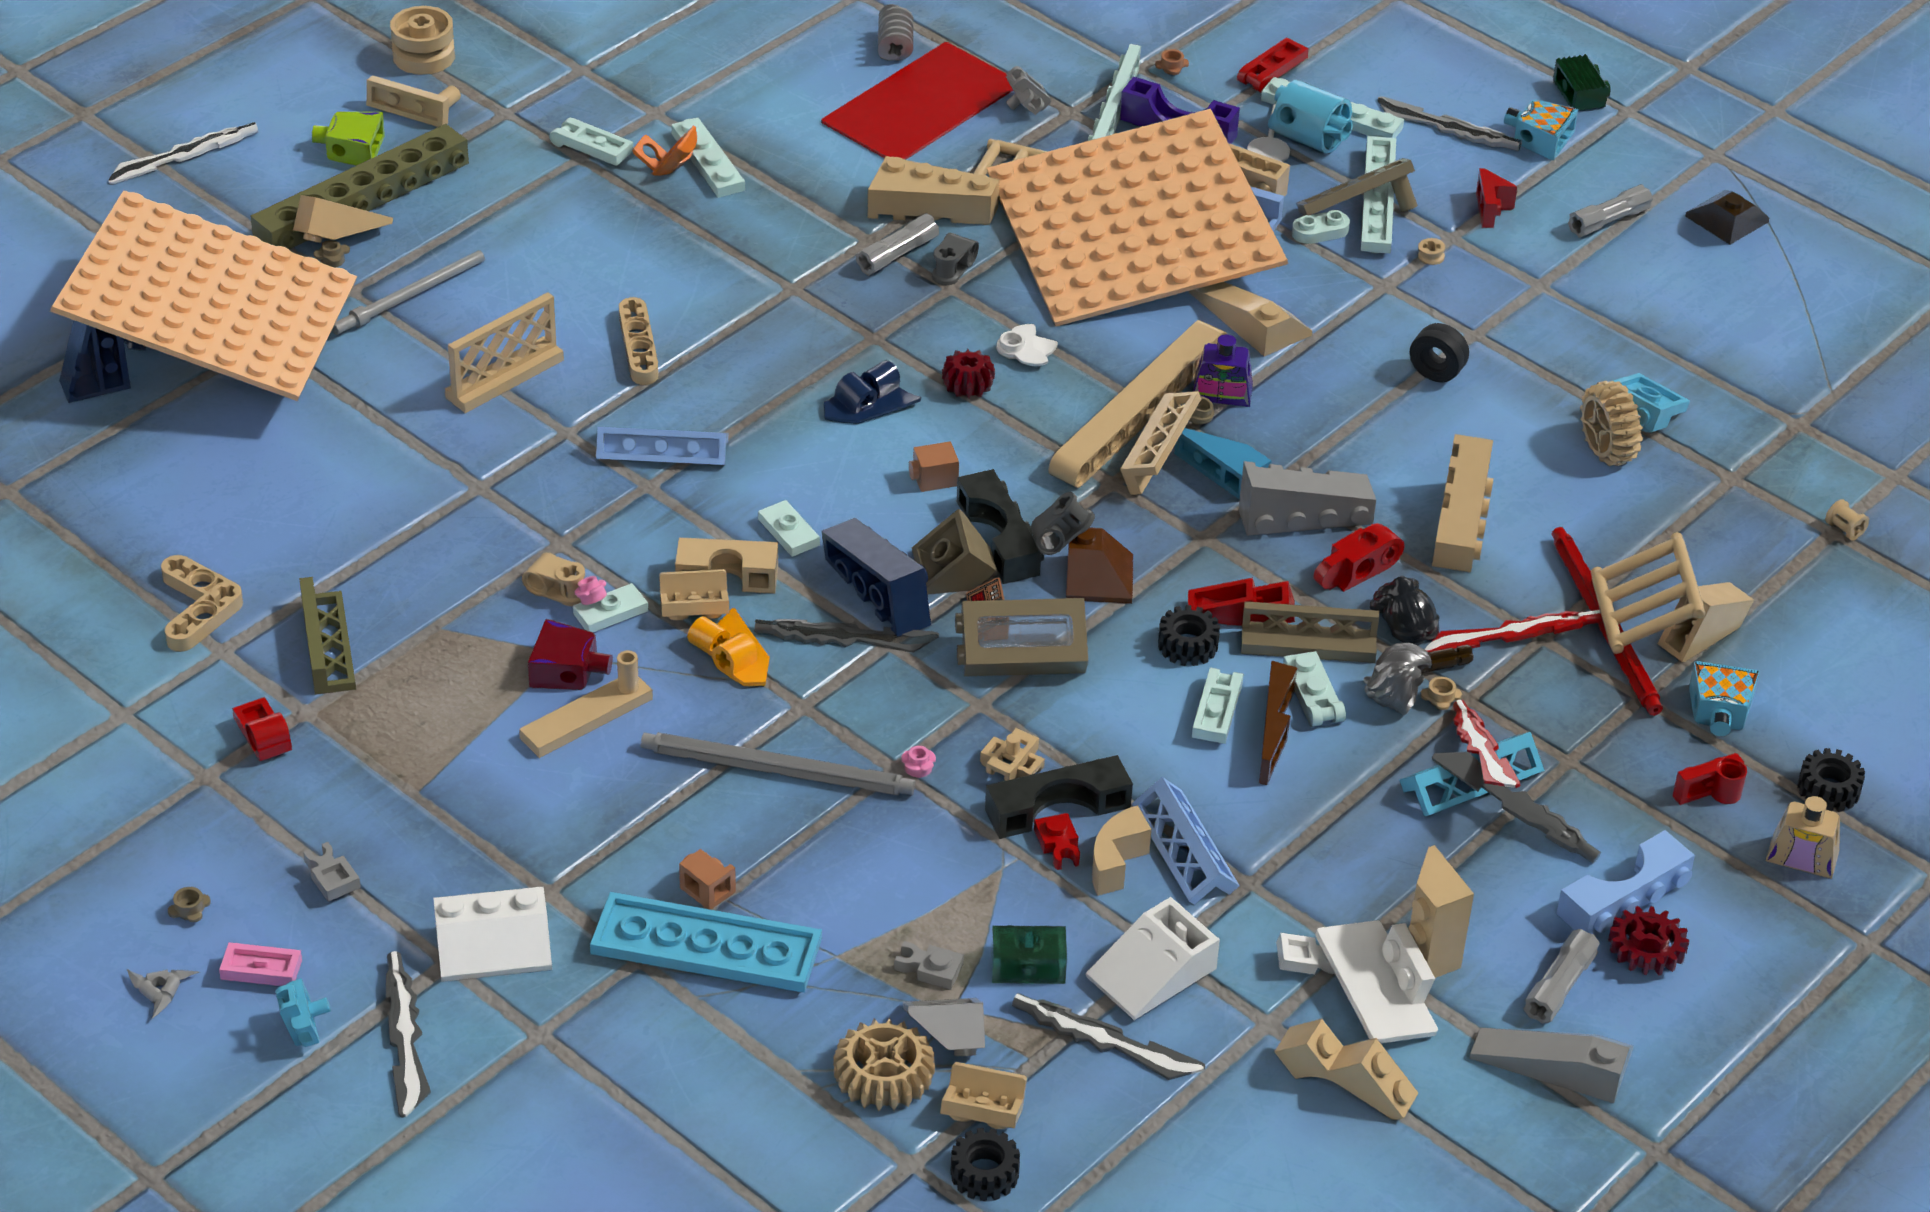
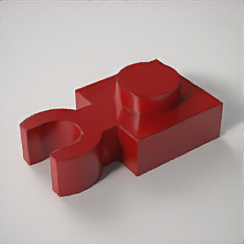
M1064 813L1034 819V831L1044 854L1053 852V866L1055 869L1062 870L1063 858H1069L1073 861L1075 867L1079 866V837L1069 814Z

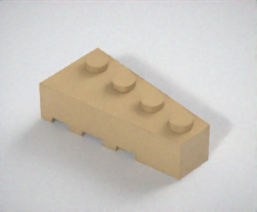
M886 156L868 188L867 218L878 219L879 214L893 215V220H905V216H922L927 213L934 218V221L941 218H949L951 223L990 225L998 209L999 179L986 175L962 172L957 169L933 166L928 163L904 160L899 157Z
M1459 434L1454 436L1432 566L1471 572L1473 559L1480 560L1483 541H1479L1477 538H1484L1486 520L1480 518H1487L1490 499L1484 498V496L1491 497L1494 478H1488L1493 440Z

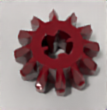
M968 348L966 352L955 350L954 355L946 356L942 369L943 384H945L947 392H955L956 397L962 395L967 396L969 399L972 395L982 397L983 392H989L993 385V379H995L994 364L991 362L990 356L982 355L980 350L976 352H970Z

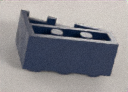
M73 320L59 379L68 403L131 389L122 337Z

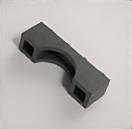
M994 469L957 477L956 502L970 522L984 523L1001 532V534L992 539V555L996 572L1002 583L1007 584L1040 576L1041 561H1044V554L1037 549L1034 537L1032 536L1031 526L1028 521L1024 522L1018 503L1011 500L1005 481H1000Z
M1115 755L986 785L985 811L998 838L1002 839L1031 832L1034 819L1038 813L1054 804L1073 803L1082 805L1092 810L1098 816L1128 809L1131 807L1133 782L1119 756Z

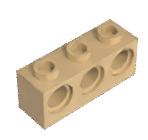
M1229 144L1251 187L1283 196L1287 194L1290 172L1289 164Z

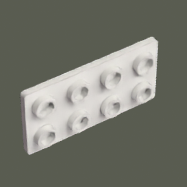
M1378 920L1317 929L1315 936L1369 1039L1377 1038L1380 1043H1388L1436 1035L1438 1027L1424 1003L1435 981V977L1405 923L1392 925L1389 934L1386 933L1382 923Z

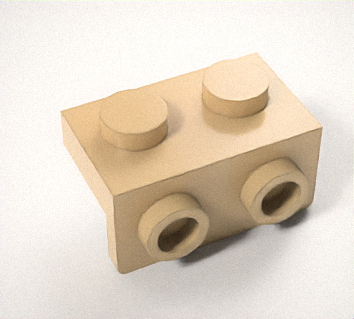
M724 569L661 572L659 574L662 617H668L671 620H684L690 615H702L713 619L721 617L722 614H729L727 574Z
M955 1062L951 1069L949 1086L942 1099L940 1114L949 1115L952 1119L961 1122L971 1120L984 1122L995 1129H1015L1023 1110L1027 1077L1025 1075Z

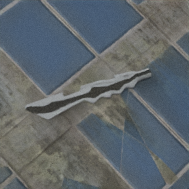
M1383 96L1378 97V102L1384 112L1406 121L1437 126L1440 133H1452L1460 139H1467L1473 143H1483L1490 147H1503L1519 151L1521 148L1522 140L1509 137L1505 133L1485 126L1479 127L1448 115L1435 116L1423 112L1424 108Z

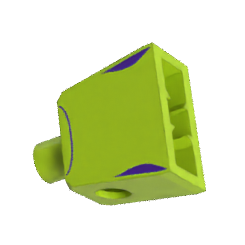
M336 112L329 126L314 125L312 129V142L326 144L327 158L329 160L355 166L376 157L385 137L383 112Z

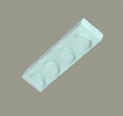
M698 117L671 124L672 135L677 141L693 125L696 127L697 143L690 160L718 198L745 191V180Z

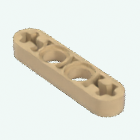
M625 298L619 303V321L630 377L636 384L649 385L656 382L659 372L645 301L640 298ZM631 312H635L637 316L631 317ZM635 329L643 330V332L633 333L630 331ZM635 349H646L647 351H645V352H635V351H633V350H635ZM640 365H646V370H642Z

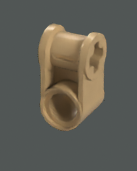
M546 552L542 553L522 575V582L525 588L534 595L552 599L566 606H573L581 603L580 598L575 595V590L579 587L578 582L585 577V568L578 562H572Z

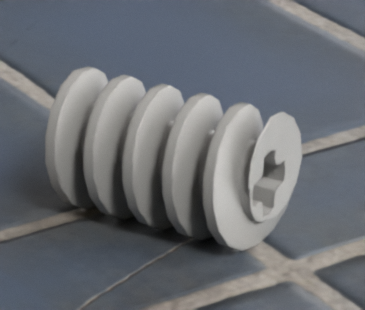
M888 4L881 8L879 12L878 54L884 60H903L913 52L914 17L906 8Z

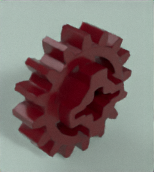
M1635 906L1634 914L1623 910L1621 918H1614L1608 937V942H1611L1610 952L1618 953V963L1629 962L1628 970L1630 971L1639 967L1642 968L1643 975H1647L1649 969H1654L1659 976L1662 975L1664 967L1673 972L1677 963L1683 964L1689 946V939L1686 938L1688 930L1687 928H1679L1681 921L1679 918L1668 919L1669 912L1666 910L1661 914H1657L1653 906H1650L1648 912H1643L1639 906Z

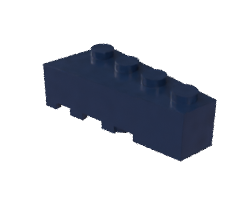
M856 518L821 531L825 560L847 584L853 582L857 595L863 602L870 600L877 608L875 615L881 622L888 620L892 624L891 630L897 639L906 636L903 634L907 632L921 630L931 625L926 586L928 574L923 565L918 564L907 556L905 552L900 551L887 539L878 535L869 526H866Z

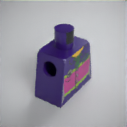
M1228 334L1218 337L1217 344L1208 343L1204 345L1194 376L1192 392L1199 391L1200 396L1209 399L1212 403L1250 407L1253 379L1249 350L1246 347L1236 346V338Z

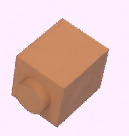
M951 441L913 447V461H909V473L911 479L917 481L921 492L957 486L959 460Z

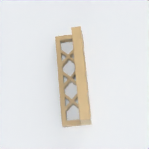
M1199 391L1164 394L1120 468L1130 495L1142 494L1151 477L1158 475L1201 401Z

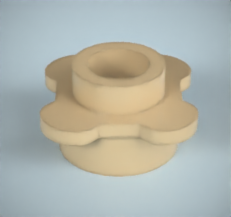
M1447 677L1433 678L1429 682L1428 689H1422L1421 698L1429 700L1432 705L1440 710L1449 709L1450 704L1453 701L1460 700L1462 696L1461 691L1456 689L1454 681Z

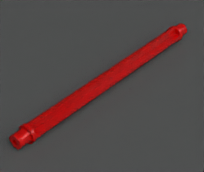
M1563 527L1555 528L1551 533L1554 539V546L1568 568L1590 611L1600 610L1591 571L1584 562L1583 556L1571 535L1567 534ZM1602 619V622L1598 623V625L1609 645L1604 622ZM1618 624L1620 633L1624 632L1621 625ZM1632 645L1624 646V650L1621 653H1613L1642 707L1646 708L1652 716L1661 713L1663 706L1660 703V696Z

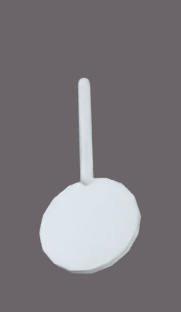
M1274 104L1273 107H1272V113H1271V115H1272L1273 112H1274V109H1275L1276 104ZM1270 128L1268 137L1256 138L1247 147L1249 151L1281 162L1286 161L1290 156V147L1286 142L1274 138L1275 131Z

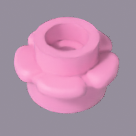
M596 576L582 579L578 582L579 587L575 590V595L580 598L583 605L596 603L607 595L604 588L606 581H598Z
M914 746L909 751L903 753L901 760L905 763L907 774L912 777L921 778L931 773L936 756L924 746Z

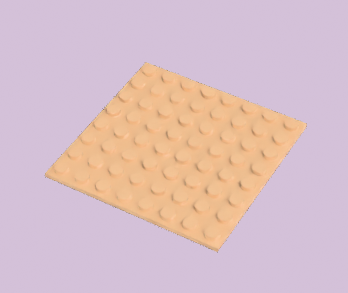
M1211 109L987 168L989 177L999 179V200L1055 327L1288 264V259Z
M123 190L53 303L50 312L298 401L356 282L357 276L350 274L345 269L334 268L320 263L315 258L293 253L285 247L268 244L261 241L258 237L247 236L233 231L226 225L211 223L203 220L198 215L187 214L174 209L168 204L157 203L144 198L141 194Z

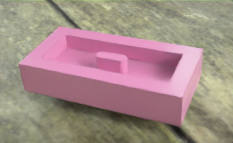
M229 942L219 969L220 979L274 986L286 985L297 978L302 963L301 950Z

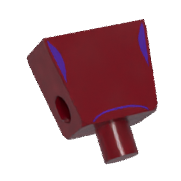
M545 619L528 660L529 687L582 690L586 687L591 672L610 674L613 656L597 652L596 635L593 632Z

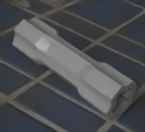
M1640 184L1621 192L1616 198L1604 203L1590 205L1570 213L1568 222L1570 230L1579 238L1601 229L1604 224L1618 218L1632 216L1651 208L1652 194L1649 189Z
M925 213L890 236L856 253V262L862 272L870 276L901 255L938 236L939 226L931 215Z
M1582 929L1571 932L1560 948V953L1553 964L1525 999L1526 1005L1523 1009L1530 1018L1536 1019L1542 1024L1549 1023L1554 1019L1564 1003V998L1581 973L1589 967L1598 953L1597 948L1600 943L1594 934L1587 933Z

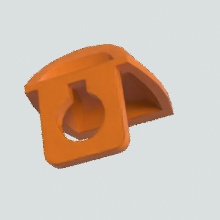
M693 125L668 152L648 135H644L639 140L632 152L653 170L652 175L662 176L670 174L680 168L691 157L697 143L696 127ZM643 146L651 147L659 161L656 158L648 157L643 151Z

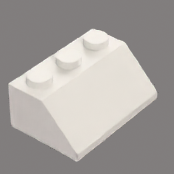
M544 886L433 898L441 982L552 970Z

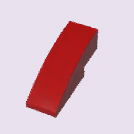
M1252 577L1188 590V605H1191V610L1196 611L1197 606L1203 608V614L1210 611L1212 618L1216 617L1218 619V624L1242 626L1245 602L1295 605L1288 581L1256 587ZM1262 614L1250 615V622H1265L1269 619L1266 615ZM1290 616L1284 621L1293 623L1295 622V617Z

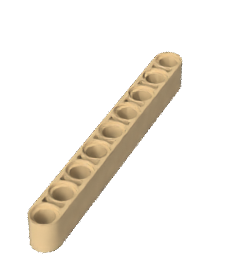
M1197 320L1054 454L1049 464V474L1072 486L1081 487L1147 425L1164 394L1180 393L1194 380L1204 345L1208 343L1217 344L1218 337L1227 333L1201 320Z

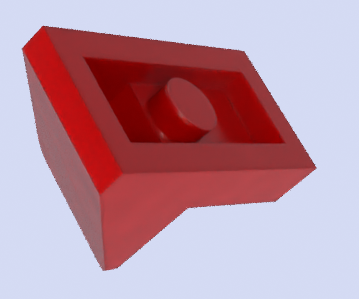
M1479 168L1476 196L1482 228H1494L1495 217L1501 215V210H1513L1515 208L1517 186L1485 168Z

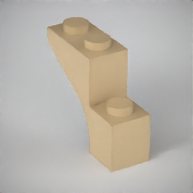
M1323 1019L1289 1027L1274 1051L1295 1079L1319 1077L1330 1080L1393 1120L1403 1119L1418 1095V1091L1377 1038L1343 1046Z

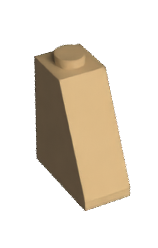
M1730 582L1698 586L1704 605L1705 616L1701 619L1692 617L1666 628L1657 644L1681 662H1686L1739 629L1754 599ZM1687 596L1680 598L1675 610L1689 604Z

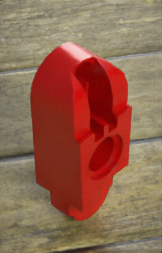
M1379 523L1371 524L1364 529L1359 528L1332 544L1331 555L1324 558L1317 566L1313 575L1314 580L1324 589L1331 590L1338 587L1345 592L1392 567L1400 559L1404 551V541L1388 527Z

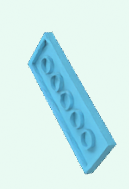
M610 892L590 943V952L592 955L805 993L821 944L822 929Z

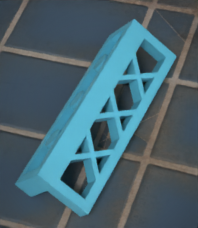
M1531 732L1515 735L1497 742L1499 749L1495 752L1498 758L1501 759L1507 756V760L1519 780L1545 771ZM1522 749L1526 750L1532 767L1524 771L1512 765L1517 751ZM1470 753L1480 762L1479 754ZM1440 765L1399 779L1404 793L1415 790L1424 816H1429L1488 793L1483 788L1479 792L1473 788H1470V791L1467 793L1455 787L1458 778ZM1450 777L1448 783L1442 781ZM1436 784L1445 789L1441 802L1432 806L1425 787ZM1452 793L1457 796L1450 799Z

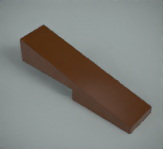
M1271 661L1259 783L1263 785H1268L1288 740L1291 716L1285 714L1295 692L1298 669L1297 667Z

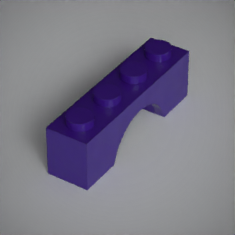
M1133 76L1122 91L1120 120L1136 126H1147L1196 113L1181 110L1171 104L1163 94L1158 83ZM1213 100L1204 110H1212L1227 142L1232 144L1238 134L1240 108Z

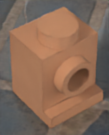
M702 849L687 855L679 863L680 888L705 908L713 909L736 892L735 867L731 864L724 867L720 860L715 857L712 858Z

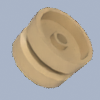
M414 6L403 9L394 15L390 21L393 62L399 69L407 73L423 75L437 73L451 66L455 60L453 20L446 11L431 6Z

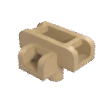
M1017 728L1007 736L1005 741L993 737L980 752V762L986 767V773L993 775L995 772L1004 775L1005 781L1040 772L1044 768L1045 758L1035 755L1039 747V738ZM1020 743L1026 745L1024 749L1020 748ZM1005 758L1012 761V763L1008 764L1002 760Z

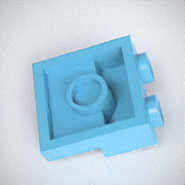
M1640 373L1613 380L1614 382L1619 381L1623 386H1626L1628 393L1633 395V402L1638 405V415L1641 416L1640 425L1643 427L1642 431L1652 433L1666 428L1670 418L1686 412L1690 400Z

